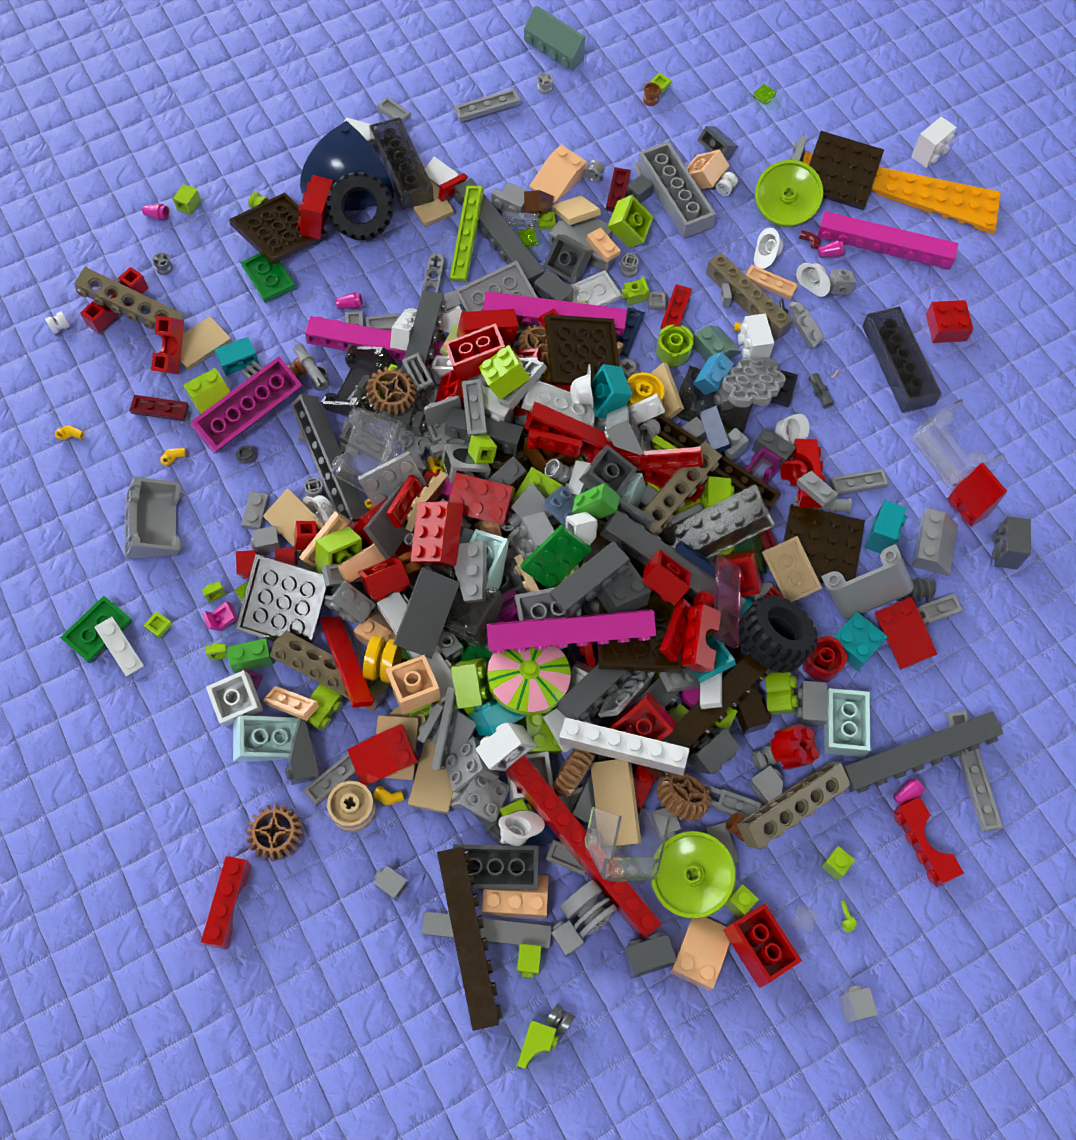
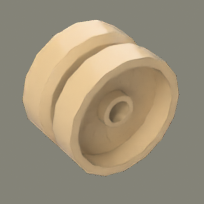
M346 781L338 784L332 789L327 801V809L331 819L338 828L345 832L355 833L364 830L375 817L376 805L369 789L358 781Z

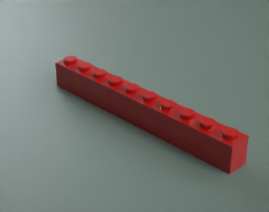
M538 402L533 403L527 415L524 429L529 431L531 429H539L582 440L580 453L586 456L597 455L606 445H609L617 453L630 452L615 447L612 441L608 442L604 431ZM679 468L635 472L642 473L644 481L662 488ZM704 482L701 485L698 483L695 486L697 491L690 498L687 496L685 499L696 502L704 490ZM675 488L676 492L680 494V490Z
M523 755L505 771L507 776L589 877L598 883L603 890L602 893L606 898H610V903L618 908L617 911L640 939L647 938L662 923L525 755Z

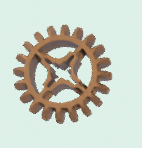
M533 325L532 328L528 326L518 337L517 350L539 348L541 351L539 361L549 365L545 328L542 325L539 327Z
M385 367L384 372L379 369L377 374H372V379H368V385L366 386V398L370 399L369 404L374 405V410L380 409V414L386 411L389 417L391 412H394V415L397 416L398 411L403 414L405 409L409 410L411 408L410 404H414V398L416 397V391H414L416 390V385L412 384V378H408V372L402 374V369L397 372L394 367H392L391 371ZM398 383L403 386L405 392L398 387ZM394 387L393 393H390L388 396V391L392 390ZM376 390L380 391V394L384 396V400L378 396Z
M573 748L553 780L552 785L556 793L568 797L574 792L592 764L595 753Z
M687 771L684 772V776L670 773L667 777H662L658 782L655 792L658 795L657 799L661 801L660 806L665 807L666 812H671L673 817L678 816L680 820L685 819L687 822L690 820L695 822L706 814L711 805L710 792L705 790L706 785L701 784L700 780L694 778V775H688Z
M275 804L272 810L270 805H267V811L264 812L260 808L258 810L259 816L252 815L255 822H248V826L252 829L246 830V834L250 835L246 841L252 843L249 848L251 851L256 850L255 855L257 857L262 854V859L267 860L270 855V860L274 862L276 856H278L279 860H283L284 853L290 857L291 853L289 850L291 848L294 851L298 849L294 844L302 842L297 836L303 835L304 832L300 830L303 826L302 822H297L300 817L298 814L294 815L295 811L293 809L287 811L286 805H283L280 809L279 805ZM279 817L288 820L291 829L281 827ZM271 819L269 825L262 827L267 820ZM275 829H277L279 832H276L275 836H272L271 833H273ZM259 836L269 838L270 848L260 844ZM283 838H288L283 845L279 846V842Z

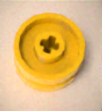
M641 372L627 379L633 394L626 403L628 407L655 394H658L662 402L664 386L658 377L650 373Z
M372 635L367 645L363 663V677L365 679L376 680L380 675L382 682L390 683L386 669L401 663L403 648L393 645L394 639H390L386 643L384 637Z

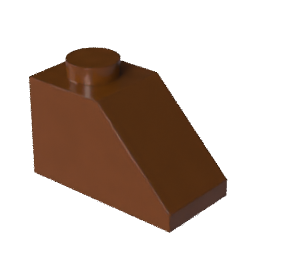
M541 190L524 191V212L530 214L531 217H541V214H547L554 196Z

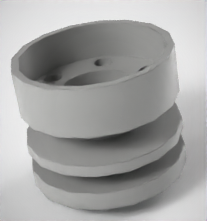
M594 879L577 890L560 907V910L568 920L576 916L580 918L574 925L575 929L585 924L586 927L579 933L582 938L601 929L610 921L612 915L618 909L614 904L607 909L604 908L611 900L610 898H605L602 901L598 900L603 890Z

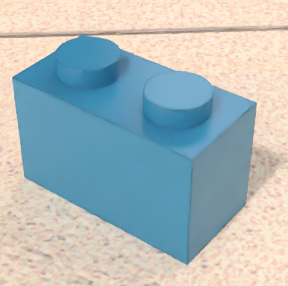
M722 352L709 357L693 384L704 395L717 391L734 363Z

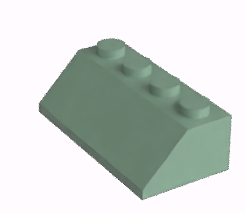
M536 5L524 27V41L563 67L573 71L584 61L585 36Z

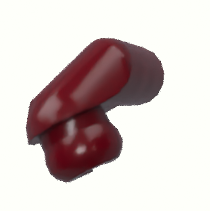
M801 230L799 239L810 241V247L818 249L821 239L814 233Z

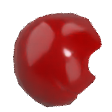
M797 459L784 462L780 468L782 480H788L790 486L799 487L796 485L797 480L810 472L806 464Z

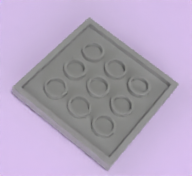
M517 260L455 290L465 312L483 311L486 291L538 298ZM518 323L519 327L516 337L520 336L522 331L526 330L528 326Z

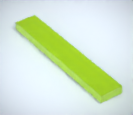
M466 186L449 277L450 281H468L484 194L483 186Z

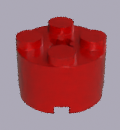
M830 636L818 638L815 651L803 663L802 668L804 672L818 681L829 682L834 679L847 661V654L842 643Z
M797 724L774 732L775 737L771 739V751L776 762H781L783 769L792 770L806 766L819 758V751L816 748L812 728Z

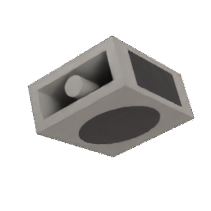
M446 443L444 445L442 462L450 484H453L456 472L488 480L491 470L489 464H476L468 453L469 445Z

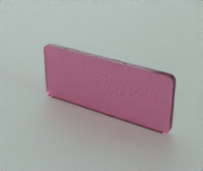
M719 556L716 558L715 609L721 611L719 631L714 632V638L732 648H738L741 569L738 565Z

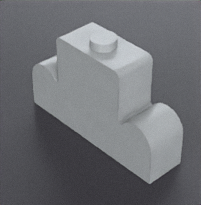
M591 218L577 223L574 227L562 220L549 233V245L551 246L557 234H564L594 250L588 264L601 271L606 270L608 273L616 259L615 257L605 262L586 240L589 233L600 227L612 240V231L607 227L608 224L600 219Z

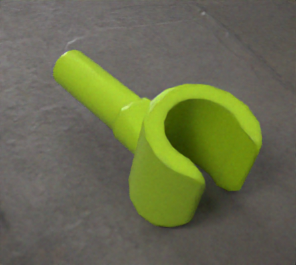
M844 900L840 903L846 920L841 922L845 932L849 933L855 929L857 922L854 917H851Z

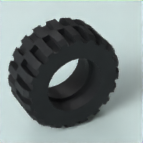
M352 172L346 176L343 175L332 185L333 187L328 193L327 212L331 223L341 234L354 240L363 241L373 239L382 234L389 226L393 216L392 196L379 178L364 172ZM355 190H365L375 198L377 204L376 213L366 223L353 222L345 213V200Z
M772 595L756 599L738 622L739 641L741 645H744L745 652L749 653L754 661H758L762 667H768L769 670L774 672L777 670L779 673L795 671L817 647L818 636H816L817 630L816 627H813V621L807 617V613L804 610L799 609L797 604H792L786 598L781 599V596L772 597Z

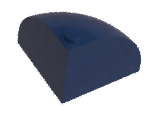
M347 120L327 133L316 144L307 157L300 178L302 194L306 192L307 182H311L313 175L332 179L334 184L343 175L346 176L352 172H364L379 178L388 188L392 199L395 198L391 180L379 156L364 136ZM355 190L347 196L344 209L345 211L364 210L367 206H377L375 198L369 192Z

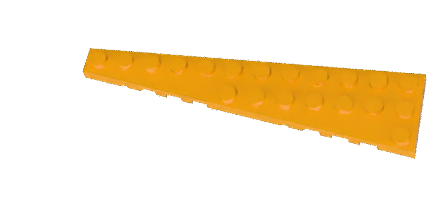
M805 152L803 163L809 165L813 153ZM878 167L871 188L872 191L877 192L876 195L922 209L928 213H939L943 218L948 219L950 217L958 220L960 224L965 222L974 225L973 228L994 235L998 218L1000 191Z

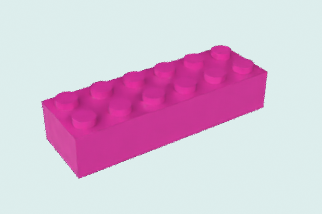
M278 356L191 421L190 426L212 453L215 454L298 391L302 384L280 356Z

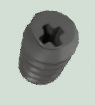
M911 577L914 586L910 594L902 597V599L905 600L910 596L914 601L917 596L918 602H922L923 597H925L926 602L929 603L931 597L935 595V580H928L927 578L922 580L915 578L913 580Z

